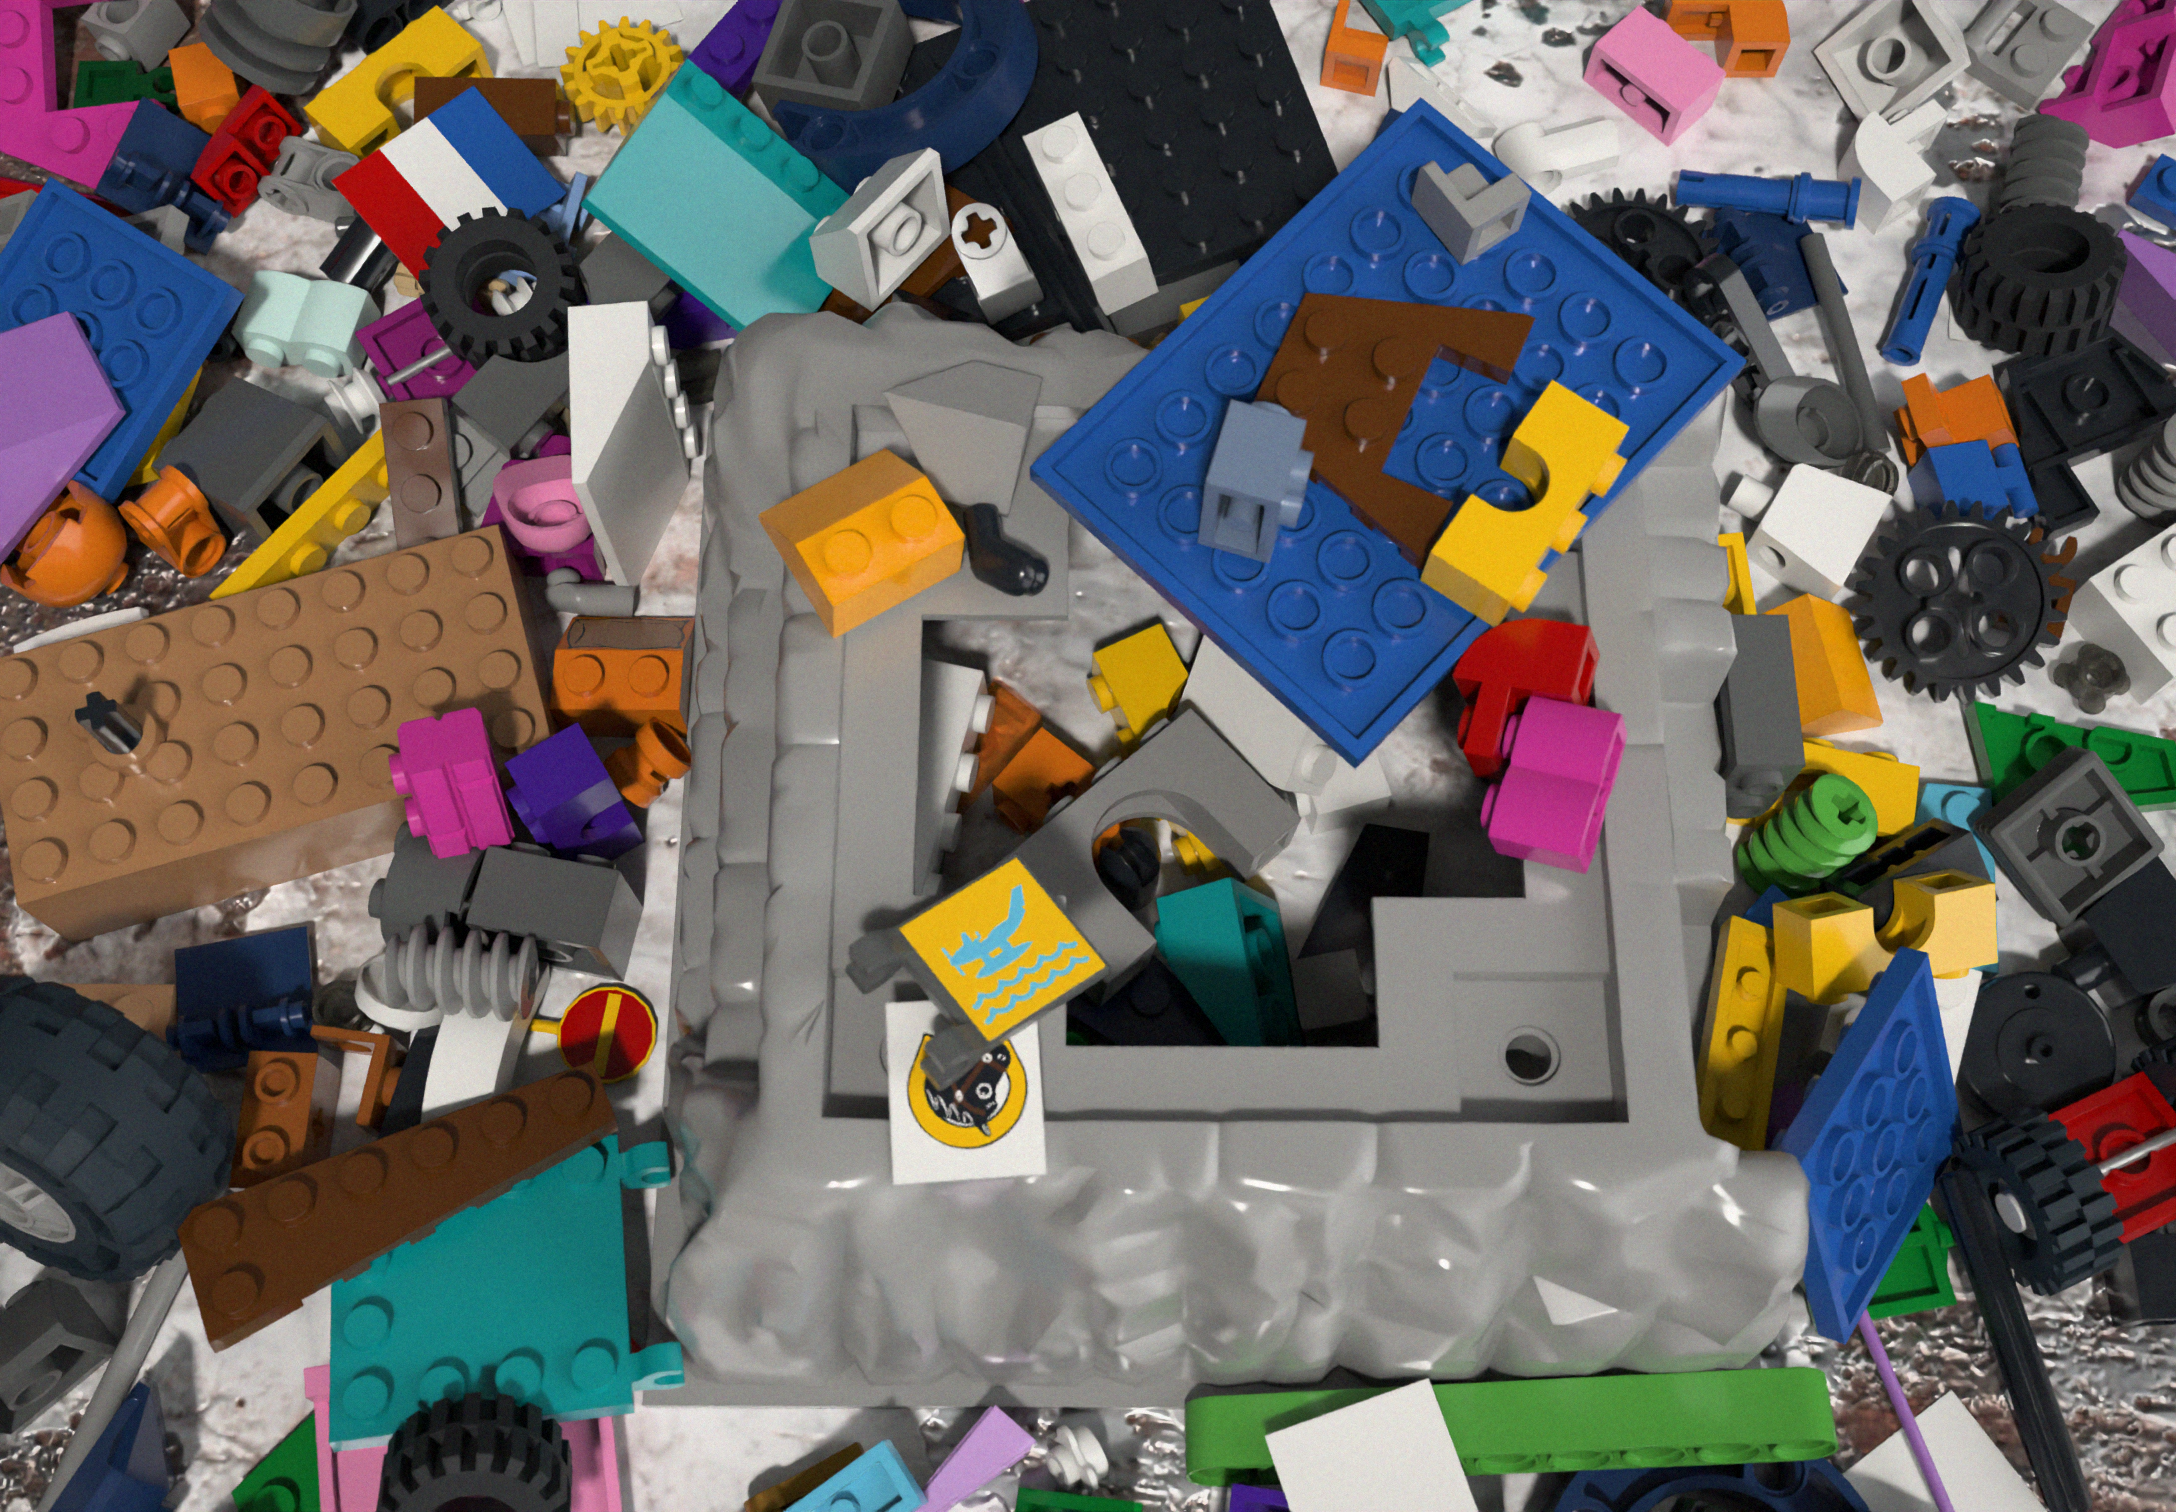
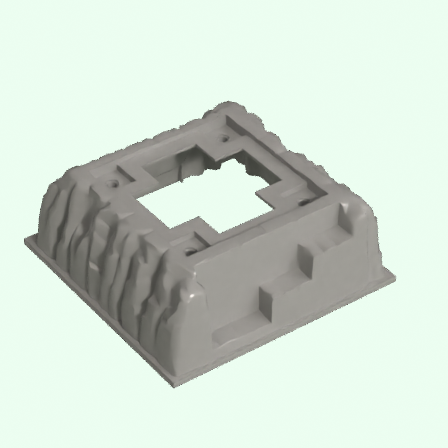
M899 301L885 304L862 325L831 311L817 313L772 312L748 324L736 336L732 344L727 346L722 355L713 392L714 410H709L687 730V746L691 751V769L684 775L660 1141L667 1142L671 1185L657 1188L646 1341V1347L666 1342L681 1343L685 1386L665 1390H644L642 1406L646 1408L988 1409L990 1406L994 1407L996 1405L999 1409L1184 1410L1186 1403L1200 1397L1403 1387L1429 1378L1431 1385L1761 1369L1760 1352L1776 1338L1788 1321L1791 1289L1803 1276L1808 1249V1204L1811 1184L1796 1156L1793 1154L1777 1151H1739L1740 1148L1707 1135L1699 1119L1695 1083L1719 940L1717 912L1727 892L1734 885L1731 840L1725 835L1727 819L1725 780L1718 774L1722 750L1713 702L1738 653L1731 614L1722 607L1730 584L1727 548L1719 546L1718 543L1720 532V484L1712 467L1721 442L1728 386L1546 573L1549 575L1527 610L1521 613L1512 608L1500 622L1506 623L1518 619L1538 618L1590 626L1600 657L1587 707L1619 713L1623 716L1628 733L1625 749L1612 793L1606 805L1598 843L1586 874L1520 859L1523 898L1373 897L1371 912L1377 1047L1066 1046V1003L1037 1021L1047 1174L893 1185L885 1003L927 1001L930 998L903 966L887 982L865 995L860 992L849 978L845 969L848 964L855 961L848 953L849 946L856 940L875 930L893 928L947 896L914 895L922 620L1068 621L1069 513L1030 479V466L1150 354L1152 350L1144 349L1125 337L1100 329L1079 333L1061 325L1029 346L1023 347L1008 341L983 323L943 321L917 304ZM972 360L1042 377V384L1008 518L999 517L1004 541L1027 550L1032 556L1040 557L1047 564L1049 579L1044 590L1035 596L1023 595L1014 597L977 580L970 568L965 536L960 571L833 639L759 522L758 514L884 448L925 475L882 393L884 390ZM944 503L965 535L962 515L968 508ZM1053 896L1067 913V896ZM1521 1049L1530 1053L1539 1065V1078L1526 1080L1513 1074L1506 1063V1051Z

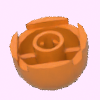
M70 480L66 485L71 493L66 497L59 494L14 548L22 553L15 569L3 563L0 571L2 584L24 597L47 607L68 609L91 601L100 592L110 595L120 586L129 568L128 564L122 561L127 549L125 524L116 509L98 494L74 480Z

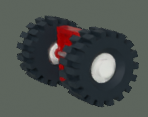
M2176 1035L2138 1053L2139 1056L2134 1058L2130 1065L2136 1073L2123 1081L2050 1115H2047L2046 1111L2039 1108L2031 1111L2029 1106L2021 1107L1959 1136V1140L1953 1143L1952 1151L1956 1157L1951 1159L1952 1171L1967 1168L1974 1169L1977 1172L2010 1268L2014 1271L2015 1281L2024 1288L2031 1285L2034 1294L2040 1296L2048 1294V1296L2055 1295L2114 1267L2120 1262L2118 1256L2124 1254L2125 1243L2176 1219Z

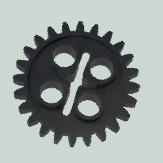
M1618 187L1613 189L1610 202L1605 203L1597 193L1592 192L1590 193L1586 209L1574 201L1569 204L1567 216L1700 322L1685 294L1683 277L1687 270L1710 254L1716 253L1720 244L1719 238L1701 239L1707 225L1705 219L1688 224L1685 221L1689 209L1688 205L1685 204L1671 212L1666 209L1668 195L1662 194L1654 204L1646 203V195L1643 188H1638L1633 201H1625L1623 193ZM1627 239H1633L1638 241L1639 243H1633L1628 241ZM1665 279H1668V280L1674 281V282H1676L1678 285H1673V284L1667 283V282L1664 281V280H1665Z
M1948 500L1943 505L1941 519L1938 520L1927 506H1923L1917 511L1918 528L1916 529L1905 519H1898L1893 524L1899 541L1896 542L1880 535L1874 542V545L1884 558L1865 557L1859 565L1872 575L1873 579L1856 582L1852 587V591L1868 597V603L1854 608L1851 611V616L1859 619H1870L1871 624L1870 627L1857 636L1858 642L1877 640L1880 646L1872 654L1869 662L1874 664L1889 658L1894 665L1888 674L1887 681L1891 683L1907 673L1912 676L1910 695H1918L1927 684L1934 685L1935 703L1940 704L1947 700L1952 688H1957L1963 704H1970L1974 701L1977 685H1980L1984 693L1990 699L2001 696L1999 677H2002L2015 688L2026 683L2019 665L2022 664L2034 670L2043 668L2046 663L2035 648L2037 646L2042 648L2058 646L2060 640L2054 634L2047 631L2046 627L2047 625L2063 623L2068 619V615L2064 612L2051 608V601L2069 594V588L2049 585L2048 578L2061 570L2063 565L2062 563L2042 564L2039 556L2051 544L2048 539L2029 546L2024 539L2032 523L2026 521L2011 531L2005 527L2008 509L2003 507L1989 521L1983 519L1982 501L1977 500L1970 506L1966 516H1960L1954 500ZM1949 548H1956L1959 551V595L1961 598H1971L1973 606L1964 611L1961 616L1964 637L1969 648V655L1966 658L1960 657L1957 651L1959 635L1958 611L1955 607H1945L1944 599L1955 591V577H1953V568L1948 558ZM1985 553L1998 558L2003 566V577L2000 583L1988 584L1979 580L1973 570V560L1976 555ZM1917 559L1926 560L1936 568L1938 583L1935 589L1920 590L1910 583L1907 576V566L1910 561ZM1996 615L2008 624L2010 631L2009 639L2004 646H1992L1982 639L1979 632V624L1983 616ZM1931 621L1942 629L1944 645L1939 652H1925L1915 644L1913 628L1917 622Z

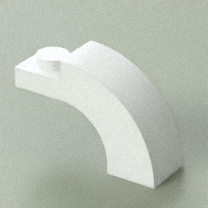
M538 961L539 976L531 1013L525 1020L522 1019L519 1011L513 1020L508 1022L499 1021L495 1017L493 1009L490 1010L486 1017L480 1019L472 1018L467 1014L465 1006L458 1014L452 1016L444 1014L428 1071L421 1124L511 1091L514 1070L524 1036L550 983L549 963Z

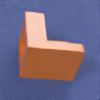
M1339 0L1325 51L1320 86L1375 97L1389 39L1386 35L1346 27L1351 0Z

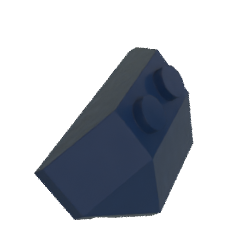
M146 1376L138 1380L48 1512H173L177 1506L165 1500L176 1480L157 1382Z

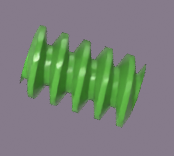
M1833 773L1820 776L1810 788L1804 789L1795 800L1788 802L1780 813H1775L1765 824L1760 825L1751 834L1750 840L1739 845L1737 854L1738 865L1746 883L1758 896H1761L1774 884L1791 900L1805 897L1810 890L1817 888L1823 880L1834 875L1841 867L1848 865L1857 855L1864 853L1875 842L1878 821L1870 798L1856 783L1845 776Z

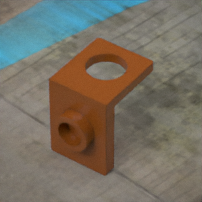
M312 1025L310 1036L327 1049L372 1056L355 1124L370 1135L378 1137L409 1051L391 1035Z

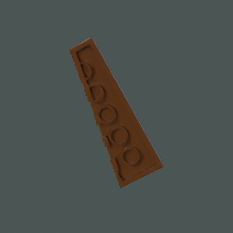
M594 1061L194 1207L177 1232L207 1340L213 1351L218 1353L228 1349L303 1307L302 1300L341 1278L344 1283L371 1269L369 1262L407 1241L410 1242L411 1246L434 1234L436 1232L434 1226L470 1206L478 1209L509 1192L520 1181L536 1177L618 1131L615 1114Z

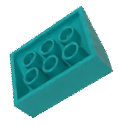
M687 58L649 101L580 206L740 333L748 324L767 313H816L834 287L817 276L809 237L814 233L822 219L833 215L851 196L815 167L808 158L799 154L798 151L769 128L761 118L750 112L723 89L714 78L704 73Z

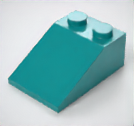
M1231 877L1156 898L1160 919L1154 925L1157 947L1161 955L1167 960V964L1230 1047H1307L1305 1034L1301 1030L1289 953L1278 902Z

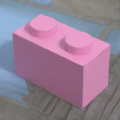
M1638 5L1594 44L1583 80L1669 147L1712 108L1727 72L1720 68L1709 55L1700 52L1675 33L1665 21L1656 18L1641 5Z

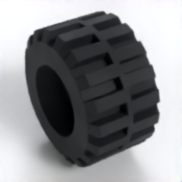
M2032 203L2031 207L2025 208L2016 205L2006 208L2005 214L1996 212L1985 218L1984 224L1976 226L1972 231L1971 240L1968 241L1956 300L1957 312L1962 313L1961 322L1967 329H1976L1974 336L1983 343L1991 341L1996 344L1995 349L2007 353L2010 350L2022 352L2021 356L2035 357L2037 353H2045L2048 357L2062 356L2063 350L2077 352L2086 348L2087 341L2096 342L2103 335L2104 328H2108L2127 265L2128 255L2124 254L2126 246L2122 238L2114 236L2115 229L2108 223H2098L2095 221V215L2086 211L2076 212L2072 210V207L2060 204L2058 207L2046 206L2045 203Z
M496 206L482 208L483 217L473 220L469 212L458 216L457 219L461 226L454 231H451L445 225L436 234L441 242L439 248L428 245L423 255V259L430 269L419 270L418 283L425 292V294L420 295L423 308L452 353L462 362L468 359L473 369L478 371L494 354L513 361L531 363L539 362L543 359L549 360L558 356L557 349L561 345L569 349L568 307L581 306V304L586 303V298L578 269L564 240L557 231L551 233L547 223L536 215L528 222L521 209L509 207L507 215L500 216ZM518 270L529 273L537 278L535 290L529 301L512 314L491 317L472 310L473 299L480 285L487 278L498 272Z
M481 1392L465 1393L464 1401L453 1403L449 1397L432 1402L431 1413L428 1414L420 1410L416 1411L406 1419L405 1430H396L389 1440L387 1454H384L376 1512H571L572 1451L569 1440L562 1439V1428L554 1418L542 1420V1409L531 1402L526 1403L522 1407L514 1405V1396L498 1393L496 1399L491 1400L481 1399ZM482 1495V1496H488V1497H484V1498H468V1497H462V1496Z

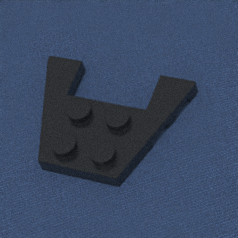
M2112 326L2104 328L2103 335L2096 342L2087 341L2086 348L2077 352L2063 350L2062 356L2048 357L2045 353H2039L2035 357H2029L2006 366L1998 379L2020 445L2018 451L2039 507V511L2034 514L2037 528L2044 529L2042 541L2047 539L2051 541L2091 525L2100 514V510L2071 467L2156 434L2176 413V387L2167 381L2171 373Z

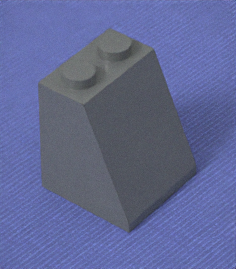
M233 376L220 391L213 393L206 400L202 411L179 435L171 438L165 444L160 456L151 466L159 476V472L166 465H171L179 470L204 495L209 503L208 509L215 522L257 549L351 456L327 418L313 410Z

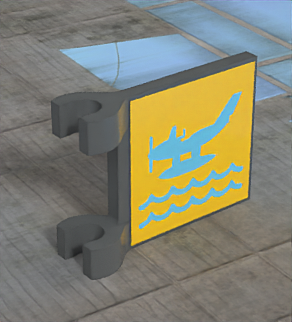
M1015 854L901 924L889 929L872 931L856 940L849 946L848 953L855 961L846 966L845 972L860 992L865 995L887 982L903 966L949 1022L951 1027L939 1032L925 1043L924 1050L928 1053L929 1057L920 1063V1069L939 1092L964 1076L988 1052L1109 975L1112 967L1020 856Z

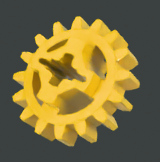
M622 16L617 28H610L609 24L603 19L598 21L600 33L593 36L584 30L579 32L582 47H566L565 53L569 64L561 65L560 73L564 82L563 89L567 100H573L580 121L584 123L594 118L598 131L602 133L611 124H618L621 136H626L630 130V124H635L651 100V97L680 66L684 58L680 45L672 44L670 32L667 29L661 30L654 35L651 20L645 19L638 28H633L630 25L628 16Z

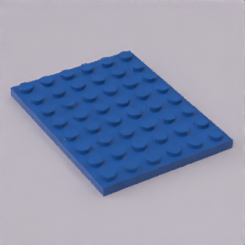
M1421 97L1030 466V479L1354 769L1451 672L1467 648L1478 637L1492 629L1493 626L1420 581L1423 570L1413 567L1401 557V548L1377 528L1370 531L1351 515V506L1322 482L1316 485L1309 478L1306 483L1307 489L1296 527L1292 528L1281 525L1270 564L1198 544L1205 481L1230 402L1235 400L1249 405L1254 402L1306 292L1520 313L1536 318L1507 385L1440 358H1435L1385 465L1384 474L1453 502L1437 542L1471 494L1494 508L1506 512H1521L1535 506L1533 495L1527 486L1499 467L1512 436L1552 380L1630 427L1617 451V454L1628 461L1603 499L1590 492L1578 511L1586 515L1588 519L1570 546L1571 548L1740 374L1747 362L1745 358L1522 178L1520 179L1532 194L1519 231L1461 266L1411 205L1419 168L1433 160L1447 175L1461 165L1471 163L1490 186L1513 171ZM1551 549L1538 569L1547 573L1563 555Z

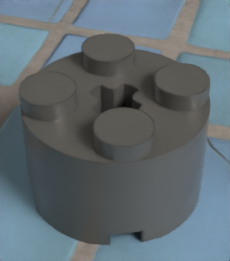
M405 821L398 829L395 837V855L390 864L386 879L380 878L375 882L368 901L369 916L380 919L381 932L386 945L395 933L400 935L401 941L408 942L414 925L423 923L427 927L429 944L435 945L442 928L449 926L453 927L456 947L463 948L471 931L465 922L487 849L480 851L475 846L472 847L471 852L468 854L439 859L436 855H433L427 836L413 838L408 821ZM507 844L498 846L497 848L510 850L511 846ZM482 942L483 950L490 951L487 948V946Z

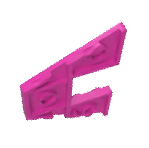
M0 0V153L17 158L49 173L95 190L140 100L58 111L52 8L113 0ZM148 99L166 110V106L159 101Z

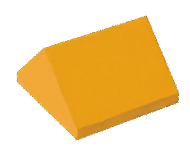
M1806 593L1760 614L1788 615L1802 738H1814L1880 727L1884 723L1847 608Z

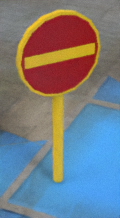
M598 987L579 995L565 1009L560 1022L533 1018L527 1030L557 1035L558 1050L564 1064L569 1069L594 1061L602 1084H617L635 1076L649 1062L656 1046L657 1025L649 1006L635 993L619 987Z

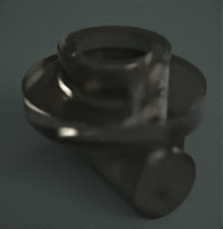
M720 348L713 350L689 349L674 358L678 366L680 391L686 392L689 405H703L713 401V392L722 358Z

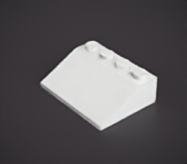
M647 301L568 307L572 485L615 585L632 586L634 594L690 481L689 458L699 456L697 428L695 421H690L686 392L680 391L676 359H670L665 325L655 326Z

